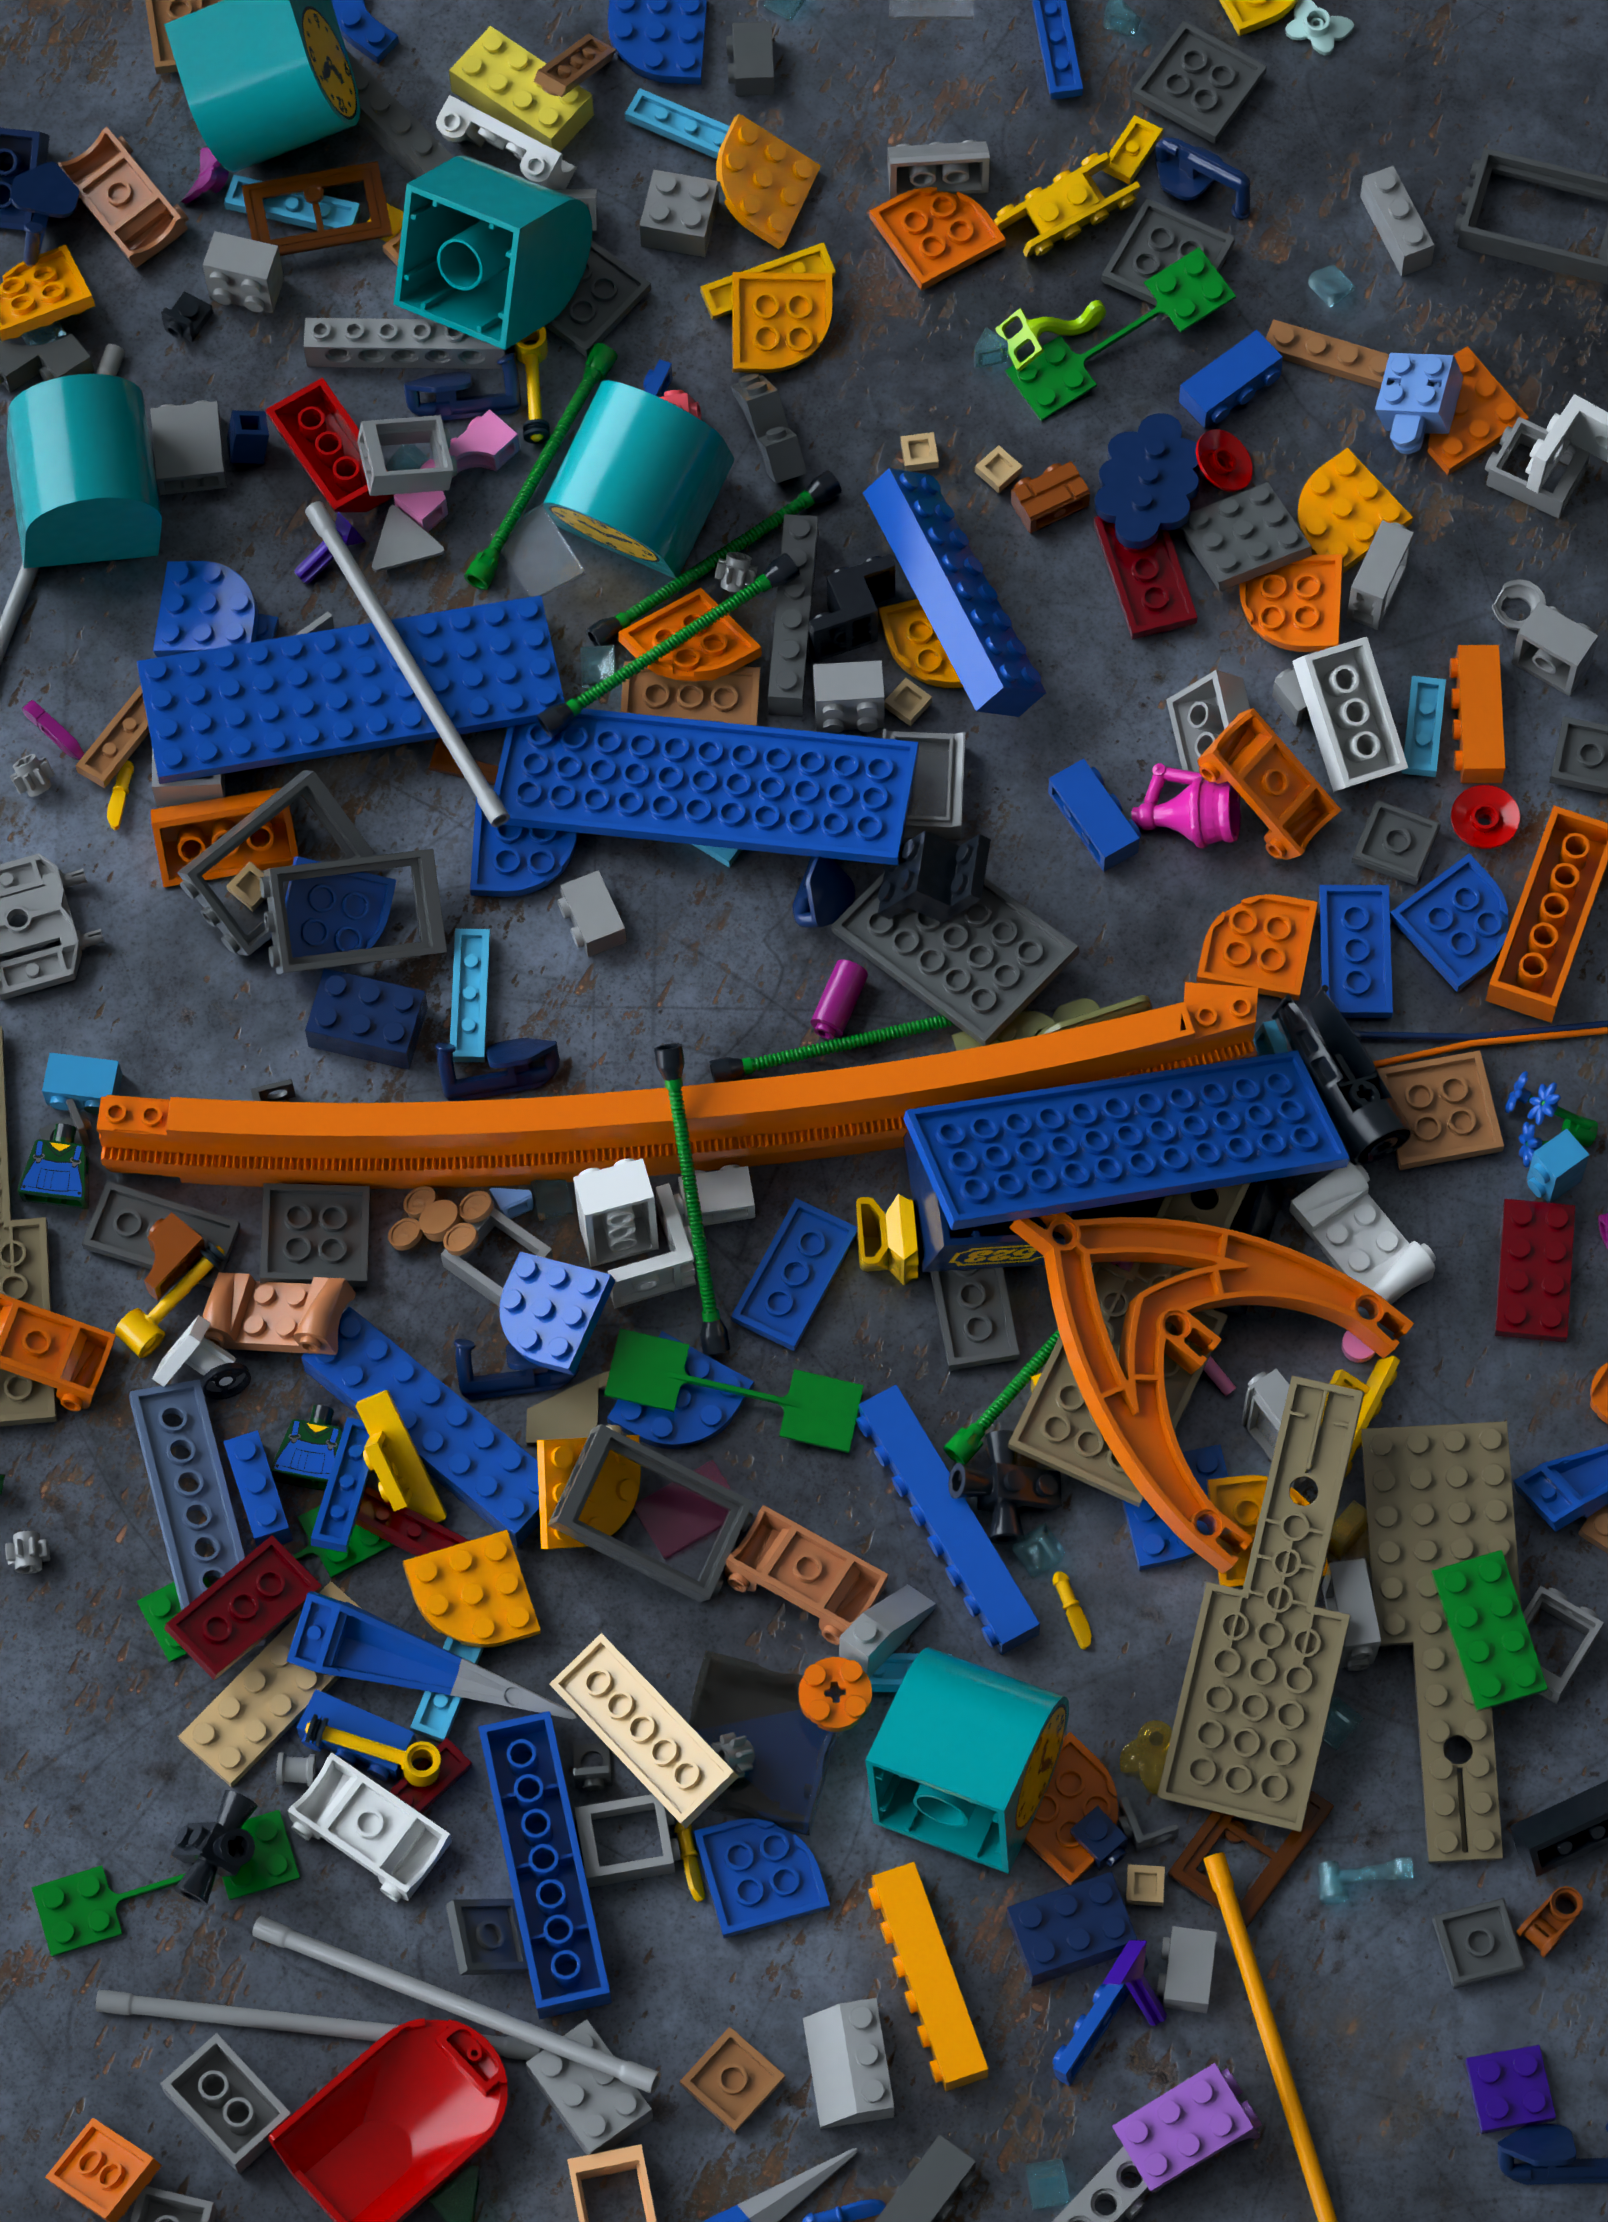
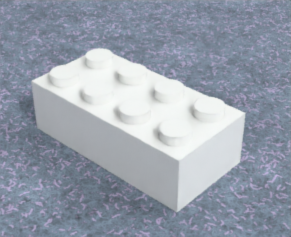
M1367 636L1314 652L1292 661L1333 792L1408 768Z
M632 1158L623 1159L616 1162L614 1166L601 1170L599 1168H589L582 1171L579 1176L573 1177L579 1227L591 1267L659 1249L655 1199L643 1158L638 1160Z

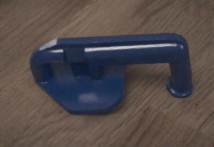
M1166 137L1156 143L1155 161L1163 191L1181 200H1194L1200 197L1216 180L1236 191V203L1231 208L1232 215L1240 220L1249 217L1250 180L1243 172L1224 163L1218 155L1207 149L1193 147L1178 138Z
M47 162L17 175L13 181L10 193L11 203L20 210L34 213L32 222H28L24 226L26 236L23 260L28 267H33L38 262L49 216L56 218L69 217L75 212L79 189L55 162Z
M516 354L505 355L497 361L502 366L505 393L456 398L457 390L467 389L472 386L471 373L451 372L433 374L404 383L407 407L413 414L419 417L441 415L442 421L482 417L489 409L496 415L514 413L521 406L519 373L515 361ZM419 391L436 393V402L421 403Z
M821 856L810 858L793 902L794 920L801 927L814 928L833 924L854 902V883L833 859L822 858Z
M518 1038L497 1042L486 1048L489 1066L492 1068H507V1070L456 1079L453 1063V1052H455L456 1047L449 1043H437L435 1045L442 1091L449 1101H467L540 1087L556 1074L560 1063L556 1041ZM543 1056L544 1066L528 1068V1063Z
M456 1339L454 1341L459 1390L465 1398L470 1400L556 1390L576 1377L580 1369V1362L574 1375L535 1365L522 1357L509 1343L506 1346L507 1366L510 1369L521 1371L474 1376L471 1353L472 1349L475 1348V1344L467 1339Z
M1608 2123L1606 2124V2127H1605V2129H1606L1607 2132H1608ZM1557 2124L1526 2125L1498 2141L1497 2161L1499 2169L1505 2176L1524 2185L1608 2183V2158L1576 2159L1577 2152L1572 2132L1565 2126ZM1514 2157L1527 2163H1514Z

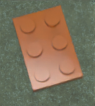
M92 2118L45 2178L105 2221L118 2222L145 2186L151 2182L153 2176L162 2165L152 2156Z

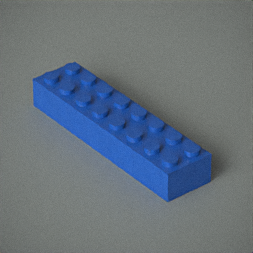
M888 468L863 494L976 712L1020 717L1046 694L1041 683V676L1028 659L1026 648L1017 638L1012 628L1010 617L1003 611L997 600L998 596L995 589L988 583L983 573L982 564L975 558L968 545V537L958 526L954 518L955 513L953 509L946 503L940 491L939 482L932 475Z
M349 1306L341 1315L338 1328L337 1355L304 1353L301 1359L305 1372L359 1417L360 1415L356 1409V1403L359 1400L388 1390L427 1473L498 1532L508 1530L511 1542L517 1548L540 1524L538 1461Z
M547 1711L478 1726L539 2019L611 2004L608 1980L551 1713Z

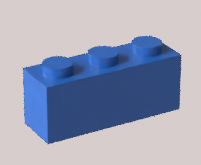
M1255 330L1180 385L1179 402L1204 429L1213 422L1219 423L1228 416L1232 408L1239 403L1241 405L1246 404L1253 398L1257 390L1264 385L1270 386L1278 380L1281 375L1283 356L1258 330Z
M1083 758L1049 778L1048 794L1102 871L1105 872L1139 852L1141 833L1133 820L1128 821L1121 812L1123 810L1122 805L1116 795L1113 793L1109 794L1103 786V778L1097 768H1090Z
M258 1430L223 1441L256 1546H260L272 1535L281 1544L292 1542L290 1529Z
M315 1689L296 1727L299 1738L302 1739L301 1743L318 1752H321L322 1748L333 1752L351 1766L358 1763L367 1767V1772L380 1780L387 1781L389 1777L398 1781L403 1772L399 1764L322 1740L320 1746H316L315 1741L312 1744V1740L306 1743V1725L311 1722L313 1715L316 1714L318 1719L322 1716L321 1720H324L325 1717L329 1718L327 1724L329 1727L404 1751L410 1745L417 1742L415 1732Z

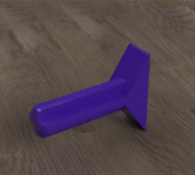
M338 512L335 521L336 529L346 546L366 542L352 524ZM323 541L294 571L306 584L310 583L334 559L325 542Z
M1129 1940L1102 1984L1121 1985L1125 1983L1148 2023L1157 2026L1160 2022L1166 2020L1167 2014L1143 1974L1147 1940Z

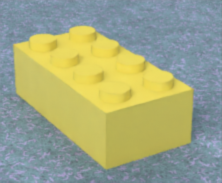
M489 26L449 69L451 91L483 113L558 152H561L594 116L591 93L579 85L562 98L546 93L542 86L533 82L537 71L546 63L492 26Z

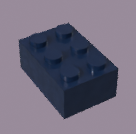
M324 968L305 1029L308 1047L409 1070L428 1009L425 991Z
M1112 1871L1007 1907L1006 1920L1031 1987L1117 1958L1129 1940H1138Z

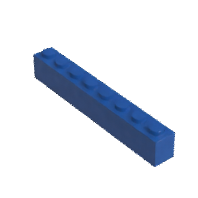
M897 1384L860 1403L859 1417L856 1421L861 1432L866 1438L872 1437L877 1446L874 1448L877 1459L883 1467L889 1466L894 1474V1477L891 1479L896 1491L901 1497L907 1496L912 1504L909 1510L914 1521L919 1527L924 1525L930 1534V1537L927 1538L933 1553L937 1557L942 1555L948 1567L945 1568V1571L954 1587L960 1585L966 1597L963 1598L967 1610L972 1617L979 1616L984 1625L981 1631L988 1645L991 1648L996 1646L1001 1655L1038 1636L1040 1634V1622L966 1499H954L951 1497L948 1487L950 1473Z

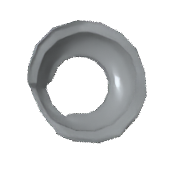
M1521 579L1511 580L1503 584L1501 592L1496 598L1494 605H1492V609L1500 623L1508 629L1519 631L1528 618L1521 621L1510 619L1501 610L1503 602L1506 599L1524 600L1530 606L1532 613L1539 602L1546 605L1545 595L1538 586L1530 581Z

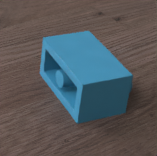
M49 1053L42 1088L46 1104L57 1110H69L66 1100L72 1098L76 1108L98 1115L101 1096H119L123 1075L119 1061Z
M1565 1129L1534 1151L1527 1175L1528 1186L1537 1197H1543L1547 1203H1552L1580 1183L1588 1162V1152L1568 1129Z

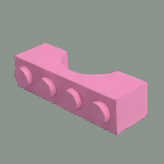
M490 409L482 417H475L463 434L458 438L454 437L451 439L449 453L450 456H455L457 473L474 467L497 471L520 450L518 434ZM427 460L420 469L435 468L434 460ZM444 490L394 494L395 505L427 533L448 515Z

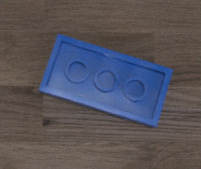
M1320 885L1321 987L1323 985L1328 986L1329 989L1326 994L1344 1018H1392L1389 885Z
M795 1198L734 1309L731 1321L795 1351L857 1237V1226Z

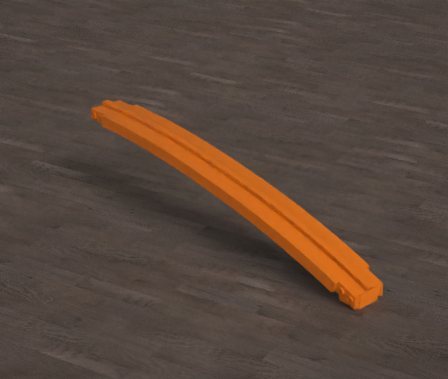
M1185 982L1184 1002L1033 1037L959 1051L835 1070L682 1086L681 1095H683L682 1099L685 1105L686 1126H688V1135L690 1136L694 1170H720V1168L726 1165L733 1164L740 1167L780 1164L905 1147L903 1137L908 1132L903 1120L905 1111L908 1109L1256 1057L1257 1051L1253 1039L1256 1025L1258 987ZM666 1088L519 1099L405 1103L272 1102L170 1097L169 1100L107 1095V1097L101 1096L96 1128L97 1132H100L99 1140L102 1146L101 1163L110 1172L179 1177L181 1183L263 1187V1183L370 1186V1189H415L421 1186L431 1188H464L574 1182L573 1177L579 1176L586 1169H605L627 1158L634 1160L643 1158L648 1176L680 1174L682 1172L680 1170V1158L678 1157L679 1149H677V1140L675 1139V1127L673 1126L674 1118H672V1109L670 1108V1096Z

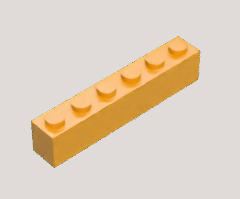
M915 1862L872 1875L873 1888L868 1889V1894L874 1910L881 1908L885 1922L880 1923V1928L886 1944L893 1943L897 1956L892 1957L893 1965L898 1978L905 1977L909 1991L904 1992L910 2013L917 2012L922 2024L916 2027L922 2047H930L934 2060L929 2061V2067L935 2083L942 2081L946 2092L988 2078V2067Z

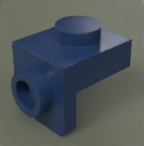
M1099 1806L1095 1807L1070 1829V1834L1095 1860V1866L1099 1870H1102L1106 1865H1109L1110 1868L1114 1867L1127 1854L1125 1849L1127 1848L1128 1838Z

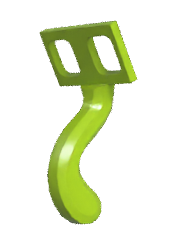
M1095 300L1086 307L1079 318L1069 321L1054 317L1028 319L1023 309L1019 308L995 329L1016 370L1020 372L1044 352L1038 339L1042 333L1051 332L1062 336L1083 334L1093 329L1104 319L1106 308L1100 300ZM1016 318H1020L1023 324L1022 330L1011 339H1008L1005 328ZM1028 341H1032L1035 347L1034 353L1023 362H1020L1017 357V351Z

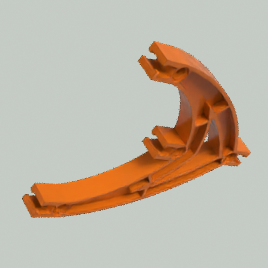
M1065 1212L1038 1216L1046 1224V1229H1043L1029 1218L1014 1220L1009 1228L1044 1256L1052 1306L1065 1353L1079 1390L1104 1440L1125 1473L1159 1517L1187 1546L1222 1574L1232 1568L1239 1558L1235 1555L1231 1557L1217 1544L1216 1538L1220 1537L1233 1546L1234 1549L1232 1551L1236 1554L1245 1551L1253 1541V1538L1222 1514L1208 1499L1183 1456L1172 1426L1164 1382V1353L1192 1375L1207 1360L1204 1355L1213 1351L1222 1340L1191 1314L1218 1307L1238 1305L1273 1306L1296 1310L1320 1317L1345 1328L1382 1358H1385L1395 1350L1400 1343L1397 1339L1405 1335L1414 1324L1380 1295L1348 1275L1291 1248L1235 1230L1201 1223L1160 1218L1114 1217L1073 1220ZM1053 1231L1063 1235L1065 1245L1059 1244L1054 1240ZM1114 1261L1149 1262L1195 1268V1270L1176 1275L1149 1287L1129 1302L1122 1329L1118 1362L1101 1313L1091 1263ZM1358 1306L1368 1311L1369 1319H1365L1359 1314ZM1165 1322L1174 1324L1178 1331L1177 1336L1170 1334L1166 1330ZM1379 1322L1394 1332L1393 1337L1396 1339H1390L1377 1326V1323ZM1188 1338L1203 1349L1201 1352L1204 1355L1199 1356L1184 1342V1339ZM1197 1521H1202L1208 1526L1209 1535L1200 1533L1197 1528Z

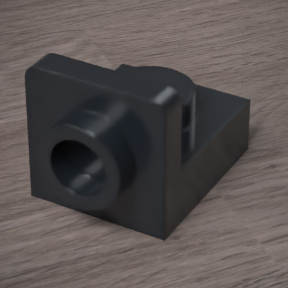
M184 291L171 310L165 307L161 312L164 328L175 338L180 339L183 337L193 342L213 314V307Z

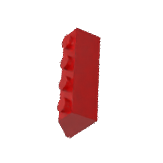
M323 377L265 409L267 416L335 513L368 512L394 497V494L369 495L357 442L359 428Z

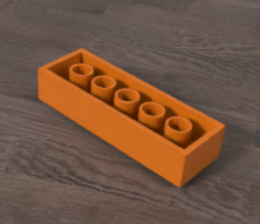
M1553 805L1489 983L1485 1001L1552 1023L1608 866V823Z

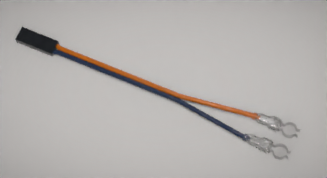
M1608 1020L1472 1034L1366 1032L1353 1030L1359 1040L1360 1038L1466 1040L1460 1043L1373 1061L1375 1067L1378 1068L1470 1047L1608 1034ZM1317 1030V1035L1323 1042L1326 1049H1328L1319 1030Z

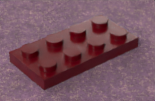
M1098 516L1094 517L1093 524L1132 640L1196 624L1198 616L1169 530H1160L1158 538L1149 547L1131 549L1123 546L1117 540L1115 524L1106 522Z
M1504 1199L1495 1336L1555 1342L1567 1341L1576 1205Z
M272 1535L167 1622L164 1630L215 1681L304 1605L308 1592L319 1593L322 1585Z

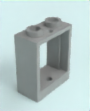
M441 415L361 421L357 442L370 496L449 490L452 476L457 475V462L455 456H450V432L448 428L443 427ZM430 443L435 468L386 471L381 446Z
M1518 417L1513 428L1510 426L1506 427L1499 444L1502 447L1499 453L1493 452L1487 461L1485 471L1489 473L1486 485L1559 519L1588 468L1591 453L1570 443L1559 460L1568 465L1554 492L1551 493L1541 488L1537 494L1526 488L1527 481L1504 471L1519 443L1533 448L1539 438L1544 441L1549 433L1545 428Z
M1381 521L1351 586L1346 618L1373 629H1379L1408 566L1414 532L1409 531L1402 524Z
M494 1207L486 1219L472 1224L477 1230L479 1238L471 1251L459 1256L451 1255L446 1249L441 1253L444 1268L499 1307L503 1288L466 1262L494 1226L536 1256L553 1260L552 1249Z
M1365 1558L1329 1563L1322 1583L1326 1609L1351 1615L1339 1668L1348 1667L1349 1671L1363 1670L1368 1668L1369 1664L1374 1663L1381 1644Z
M1540 1585L1523 1613L1527 1627L1530 1626L1541 1608L1586 1635L1561 1678L1541 1667L1548 1689L1546 1692L1539 1694L1557 1704L1598 1638L1604 1622L1599 1620V1616L1593 1610L1584 1606L1578 1608L1568 1602L1567 1597L1557 1589H1546Z
M653 1794L575 1807L588 1888L675 1873L674 1861L681 1860L677 1838L670 1839L668 1826L675 1825L674 1817ZM655 1809L663 1856L599 1867L592 1820Z

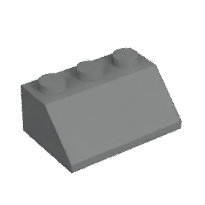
M966 140L961 143L944 144L942 142H933L928 145L911 146L909 144H900L895 147H888L890 198L913 189L937 187V191L953 194L957 192L962 194L989 193L990 156L987 142Z
M1215 670L1166 699L1182 770L1199 772L1200 767L1197 759L1239 713L1250 709L1242 677Z
M877 1998L839 2003L803 2018L820 2129L894 2118V2102Z

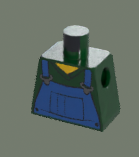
M63 1123L56 1124L53 1141L37 1139L34 1142L18 1186V1193L23 1202L89 1209V1153L85 1145L74 1143L77 1129L75 1126Z
M314 1405L310 1421L299 1419L291 1421L271 1467L274 1482L325 1491L343 1433L341 1428L331 1426L334 1414L332 1408L324 1405Z

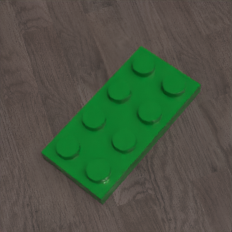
M1502 1550L1432 1570L1431 1575L1476 1712L1546 1692L1548 1688Z

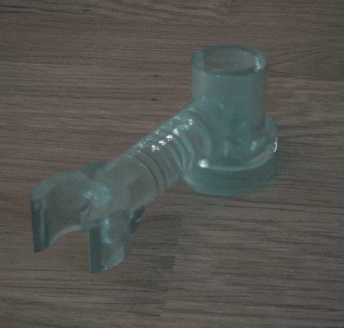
M1403 1857L1388 1861L1385 1864L1340 1870L1339 1862L1337 1861L1320 1863L1317 1866L1320 1885L1317 1887L1319 1900L1323 1905H1336L1349 1899L1347 1884L1375 1879L1406 1880L1413 1878L1411 1857Z

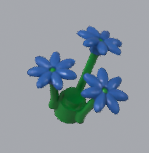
M1523 1072L1514 1083V1091L1508 1095L1505 1112H1512L1517 1101L1524 1104L1529 1102L1534 1107L1529 1111L1528 1119L1532 1120L1535 1118L1536 1124L1540 1126L1545 1114L1549 1117L1556 1115L1565 1120L1562 1124L1561 1132L1568 1129L1582 1146L1590 1147L1596 1138L1598 1123L1595 1120L1575 1115L1559 1107L1557 1102L1561 1099V1096L1554 1094L1557 1088V1083L1555 1082L1551 1083L1548 1088L1545 1084H1541L1538 1090L1539 1097L1532 1096L1531 1091L1524 1088L1528 1080V1072ZM1525 1122L1522 1128L1523 1134L1518 1136L1519 1142L1523 1144L1519 1150V1156L1523 1158V1164L1528 1168L1534 1151L1548 1141H1542L1541 1138L1534 1137L1535 1124L1529 1125V1122Z

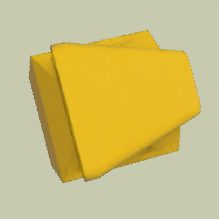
M898 1194L885 1214L873 1198H858L856 1201L860 1268L866 1272L889 1270L903 1285L911 1279L918 1278V1248L913 1199H907Z

